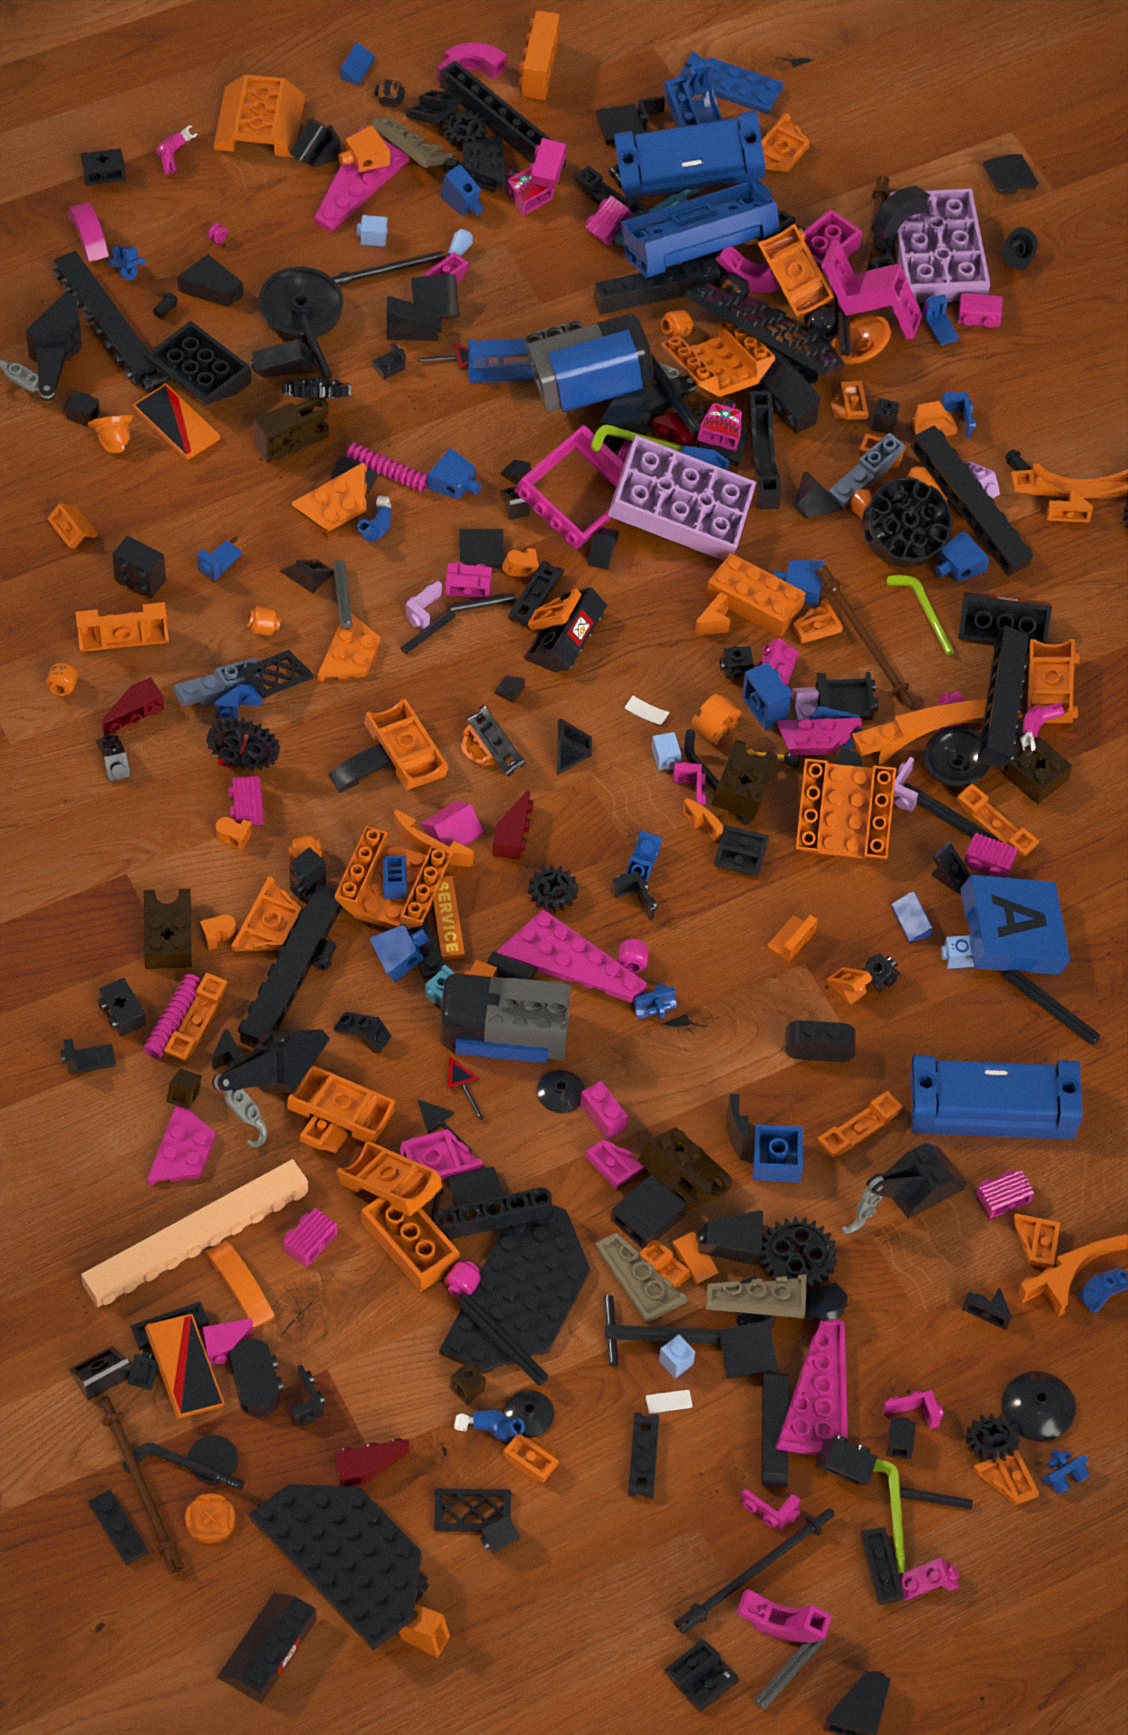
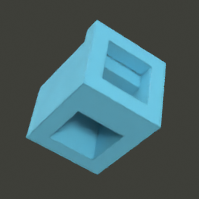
M446 965L425 984L426 997L430 1002L437 1003L440 1007L445 980L449 975L456 974Z

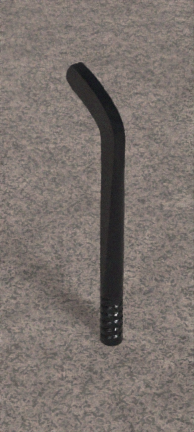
M692 729L686 730L684 742L685 755L691 764H702V773H706V781L716 791L719 781L695 754V731ZM736 814L745 825L752 821Z
M145 1443L133 1452L137 1464L146 1456L154 1455L240 1491L245 1485L243 1480L174 1453L154 1443ZM124 1461V1463L122 1464L123 1468L126 1472L129 1473L130 1471L128 1469L126 1461Z

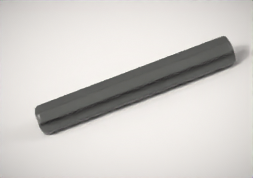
M343 560L335 561L333 566L340 626L345 629L352 627L346 565Z
M827 1635L823 1640L803 1643L755 1697L754 1703L760 1709L764 1710L822 1646L827 1639Z

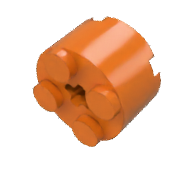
M721 692L719 694L715 693L701 706L700 716L695 715L693 717L691 726L710 743L717 746L724 739L723 734L727 730L732 732L738 726L739 721L737 719L741 716L742 711Z

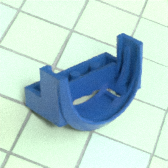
M710 61L689 67L684 76L667 80L662 86L677 128L723 120L712 82L714 65ZM700 94L703 95V96H701V97L691 99V97H693V96H697V95H700Z

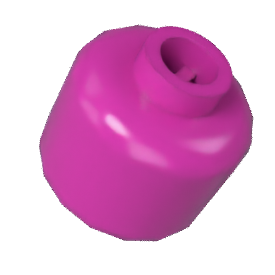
M628 939L622 942L619 946L618 963L634 974L644 970L648 965V946L638 939Z
M467 1260L455 1262L444 1279L448 1287L447 1291L456 1298L463 1297L465 1294L471 1295L481 1280L478 1267Z

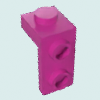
M675 763L673 783L696 784L695 802L705 806L706 792H701V787H705L706 773H702V764Z
M919 1390L913 1392L910 1396L902 1398L895 1396L888 1399L884 1403L883 1414L888 1416L921 1407L928 1427L932 1429L939 1427L941 1417H943V1409L940 1402L936 1403L932 1390L926 1392Z
M747 1489L741 1495L740 1501L750 1513L755 1512L767 1526L775 1527L779 1531L789 1521L793 1523L801 1512L799 1510L800 1499L794 1494L789 1497L778 1512Z
M942 1558L935 1559L898 1576L904 1600H909L939 1586L950 1591L960 1587L957 1580L959 1572L956 1566Z

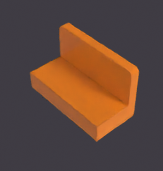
M59 503L47 518L69 548L76 549L85 536L92 538L98 536V533L75 505Z
M793 915L770 941L767 948L790 962L816 932L818 919L809 915L803 921Z

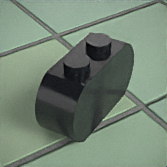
M793 1021L785 1028V1053L789 1057L799 1060L845 1062L855 1056L856 1030L847 1023Z
M256 1339L244 1340L238 1343L230 1353L231 1369L240 1407L249 1416L264 1417L277 1409L280 1403V1392L284 1391L281 1376L276 1377L275 1370L278 1369L277 1358L275 1354L271 1355L269 1346L266 1343Z

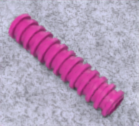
M353 443L347 451V458L354 459L359 463H365L367 468L376 471L378 474L382 473L384 477L394 478V481H400L401 484L406 483L407 487L412 486V489H418V492H423L427 487V474L423 475V472H417L415 468L411 470L410 466L405 467V464H399V461H394L392 458L388 459L387 456H382L380 453L376 454L374 450L370 451L369 448L364 449V446H358L357 443Z
M186 974L184 976V980L181 981L180 986L174 993V997L171 998L170 1003L167 1005V1009L164 1010V1014L160 1017L157 1026L154 1027L153 1032L150 1034V1038L147 1039V1043L143 1046L144 1051L153 1058H161L163 1056L164 1049L174 1031L177 1032L180 1023H182L193 1000L196 998V990L202 981L199 977L193 974Z

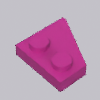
M602 1140L585 1152V1157L615 1189L647 1170L637 1161V1158L631 1156L630 1151L618 1148L606 1140Z

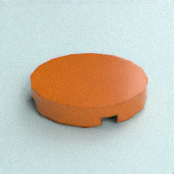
M213 1493L198 1496L196 1500L189 1504L185 1513L186 1529L190 1535L197 1541L207 1544L217 1543L227 1538L233 1531L236 1522L232 1504L222 1495Z

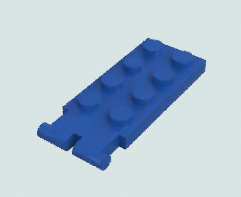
M696 52L691 53L678 77L684 76L689 67L710 61L714 65L712 82L715 97L769 115L784 88V82L711 57L709 60L699 57Z

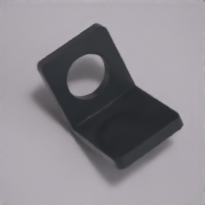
M665 96L638 100V114L644 130L647 129L648 114L664 112Z

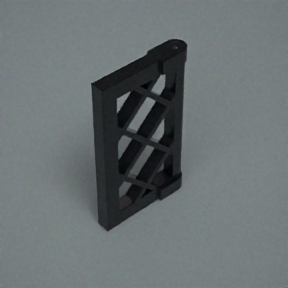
M290 650L242 668L240 674L254 687L263 699L313 679V673ZM287 659L291 664H287L281 661ZM274 665L276 670H270L267 667ZM279 667L291 670V674L287 675L279 672ZM294 671L298 672L301 676L294 677ZM260 672V677H256L252 673ZM263 673L274 676L275 682L263 679ZM278 678L288 681L280 684L278 683ZM264 685L271 686L272 688L267 689Z
M435 1488L434 1531L481 1532L485 1528L484 1523L492 1519L497 1513L502 1518L507 1515L511 1518V1489ZM442 1496L457 1497L448 1507L442 1502ZM463 1497H482V1499L472 1507ZM489 1497H503V1504L497 1507ZM459 1501L469 1509L461 1518L457 1517L450 1510ZM485 1501L495 1510L486 1519L476 1511ZM448 1512L457 1522L442 1523V1517ZM474 1513L482 1523H464L463 1521Z

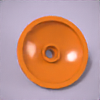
M877 315L863 316L850 322L852 343L850 356L846 357L840 354L838 333L835 335L831 345L845 364L863 363L874 358L885 348L890 339L891 328L883 317Z

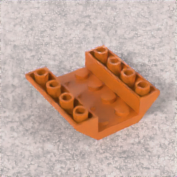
M255 75L241 76L225 86L214 150L234 152L236 141L274 144V156L295 158L290 154V151L299 137L305 94L285 78Z
M727 320L718 323V338H712L701 344L689 346L680 336L661 343L663 349L698 386L718 397L758 384L775 360V355L757 337Z
M805 758L796 849L828 856L857 859H887L896 768L882 766L866 768L828 764V761Z
M366 826L334 899L356 919L388 929H394L401 925H405L407 929L422 926L453 852L431 845L428 854L425 855L387 843L388 832ZM405 855L407 898L385 899L383 889V856Z

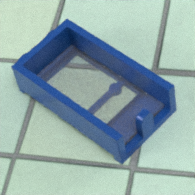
M468 339L469 383L534 381L524 339L485 341Z

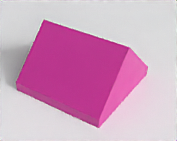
M460 801L453 802L420 823V827L428 836L449 847L454 840L465 846L484 834L471 804Z

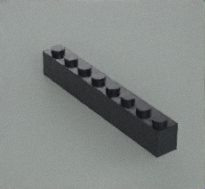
M453 61L440 70L441 89L447 93L461 95L462 100L460 104L468 111L473 110L474 115L480 113V118L485 119V124L498 136H502L503 140L531 163H535L536 157H534L536 146L541 144L542 138L552 139L458 62ZM566 158L562 170L565 169Z
M76 250L54 259V269L52 270L54 278L62 283L64 292L68 291L76 296L78 309L82 311L84 320L92 325L96 337L102 339L106 351L112 353L116 365L122 367L126 379L131 380L136 387L141 384L140 380L144 375L150 376L157 373V367L145 358V355L149 353Z
M935 425L914 435L910 448L1007 577L1028 567L1033 557L1031 548L1025 545L1018 531L1012 528L1007 521L1006 515L996 507L993 498L987 495L981 482L974 478L968 465L962 462L955 448L951 447L946 441L945 435Z
M1006 625L995 639L978 753V761L1001 771L1007 763L1010 764L1015 756L1013 747L1017 741V736L1015 735L1019 726L1017 717L1021 711L1022 706L1019 703L1024 692L1021 688L1026 678L1024 670L1028 663L1026 655L1030 648L1028 645L1029 635Z
M318 884L314 891H310L306 901L307 905L305 909L300 910L295 928L291 927L289 930L286 945H282L279 949L276 964H272L269 968L266 983L262 982L259 987L258 998L256 1001L251 1002L246 1020L243 1019L238 1027L240 1043L255 1048L263 1033L278 1030L314 963V957L318 955L322 942L326 940L343 908L334 899L337 890Z

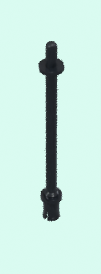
M828 1508L816 1518L810 1515L806 1516L805 1521L807 1525L703 1604L694 1603L691 1605L687 1613L674 1621L676 1629L686 1623L678 1630L684 1635L699 1622H705L709 1611L810 1534L814 1533L820 1536L822 1534L821 1526L834 1517V1510Z

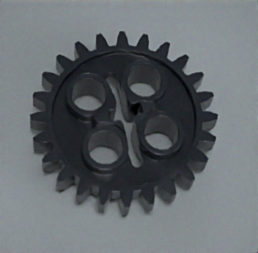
M324 377L294 379L282 382V393L298 398H309V400L316 397L325 400L327 398H340L351 395V384L340 382V380H325Z
M235 717L232 718V721L224 718L223 722L217 720L216 724L213 723L211 728H209L206 741L209 744L208 749L212 750L211 754L218 755V760L225 759L226 765L233 763L234 768L239 765L243 770L249 767L252 771H254L255 767L262 770L263 766L269 768L270 764L274 765L275 760L278 759L281 746L278 745L279 740L274 739L275 734H268L269 728L262 729V724L254 725L253 720L248 723L244 718L238 721ZM244 735H248V738L244 746V750L242 754H240L238 752L240 750Z
M796 1216L793 1219V1223L784 1218L783 1225L775 1222V1229L769 1227L768 1235L763 1234L762 1255L758 1258L762 1260L760 1267L766 1268L765 1276L773 1275L772 1281H776V1277L786 1276L787 1279H797L798 1275H806V1287L809 1291H812L813 1283L821 1287L822 1280L827 1282L829 1274L834 1273L833 1266H836L837 1258L835 1257H837L838 1253L837 1249H833L835 1248L836 1241H829L831 1233L823 1234L825 1226L817 1229L815 1227V1220L809 1225L807 1224L806 1217H804L802 1223L798 1222ZM802 1237L806 1239V1241H799L796 1238ZM776 1249H784L786 1252L780 1253ZM810 1256H817L820 1259L813 1260L810 1258ZM791 1267H796V1268H798L800 1271L794 1272V1271H792L790 1268H791Z

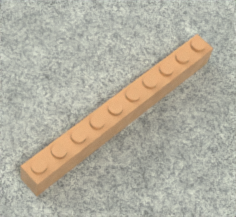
M292 1159L82 1273V1284L97 1308L103 1304L108 1305L119 1295L132 1292L141 1283L154 1280L161 1272L167 1269H174L181 1261L196 1257L203 1249L209 1246H216L223 1238L231 1234H238L245 1226L251 1223H258L265 1215L280 1211L284 1208L285 1204L293 1200H300L308 1192V1180Z

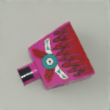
M511 168L507 172V194L522 216L554 198V189L532 184L529 168L520 173L515 168Z
M726 399L722 405L712 404L700 425L697 440L736 451L740 438L742 412L734 409L735 403L732 400Z

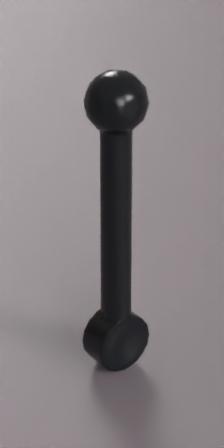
M443 1188L435 1195L431 1220L434 1223L440 1195L444 1192Z

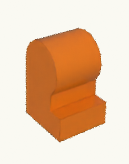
M527 548L525 553L511 550L502 564L503 571L511 576L532 578L539 567L536 549Z
M222 817L218 819L215 825L216 837L219 842L242 851L252 835V822L244 819L239 824L230 817Z
M225 914L200 921L201 934L208 951L217 948V942L231 941L236 936L235 919L230 915Z

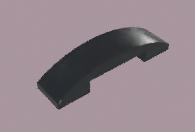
M588 165L574 176V180L581 189L598 205L611 195L629 208L633 214L631 218L649 213V209L636 199L629 201L605 184L603 176Z
M379 744L356 754L329 773V778L340 793L358 785L359 779L390 766L393 762L383 746Z

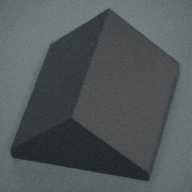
M111 1346L70 1368L69 1371L86 1400L89 1401L127 1380L130 1374V1364L127 1357Z

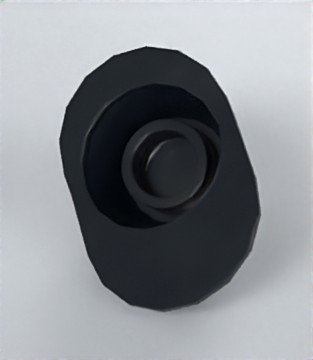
M1026 227L1015 228L1009 234L1002 248L1003 258L1009 267L1014 270H1024L1028 267L1038 249L1036 235Z
M825 304L805 315L807 328L816 329L829 342L833 341L838 333L837 313L832 306Z

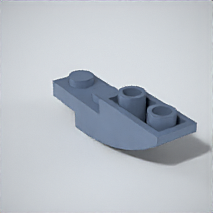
M889 432L859 459V464L829 489L830 496L841 506L845 507L848 505L857 490L870 489L884 475L901 454L905 445Z
M256 658L218 667L212 675L174 684L173 691L182 707L194 703H199L201 707L213 704L238 685H251L240 674L242 668L255 664L258 661ZM260 672L252 673L254 676L260 677Z

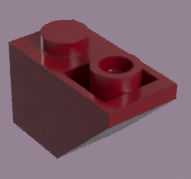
M677 412L656 417L653 420L652 435L660 439H665L681 446L692 447L698 437L699 431L691 433ZM695 416V417L697 418V420L699 421V423L701 424V423H702V418H701V417H698V416Z

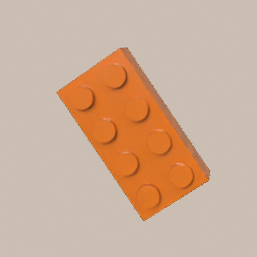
M536 11L535 18L530 20L529 30L531 32L527 33L526 45L528 47H524L523 60L525 61L521 62L519 74L523 75L520 76L519 80L522 97L546 100L559 43L560 14Z
M730 553L708 581L706 598L713 601L722 592L728 596L727 606L729 610L782 637L804 608L806 592Z
M379 1197L361 1210V1224L420 1292L444 1277L455 1262H459L460 1252L422 1208L409 1216L394 1209L389 1200Z

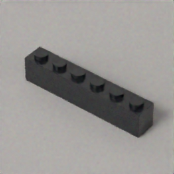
M713 257L666 267L664 273L648 278L642 273L600 281L595 283L594 300L599 313L605 314L684 297L688 289L710 284L719 288L721 272Z

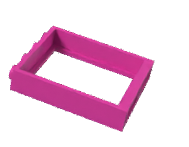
M585 425L579 428L525 475L514 489L521 499L525 500L537 514L543 517L576 550L612 519V517L607 516L609 509L584 532H581L533 485L572 450L576 449L617 487L624 462L604 443H602L601 449L598 452L593 451L591 444L595 434Z

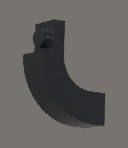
M915 185L897 191L884 202L878 210L871 227V231L876 234L874 247L885 256L893 255L898 229L910 216L926 213L929 193Z

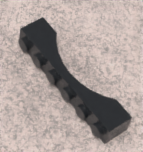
M750 391L748 415L758 509H779L781 484L774 450L771 391Z

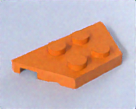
M785 113L761 140L765 169L788 172L810 147V141L801 133L798 125L794 126L788 113Z
M359 464L291 503L292 506L328 532L366 511V464Z
M351 613L352 627L343 629L339 624L317 675V681L322 682L325 681V678L338 677V680L349 677H366L381 643V637Z
M268 876L231 945L232 951L279 950L282 945H286L289 930L291 927L295 928L298 914L302 908L296 901L290 899L289 894L284 889L281 890L275 884V880L272 877Z

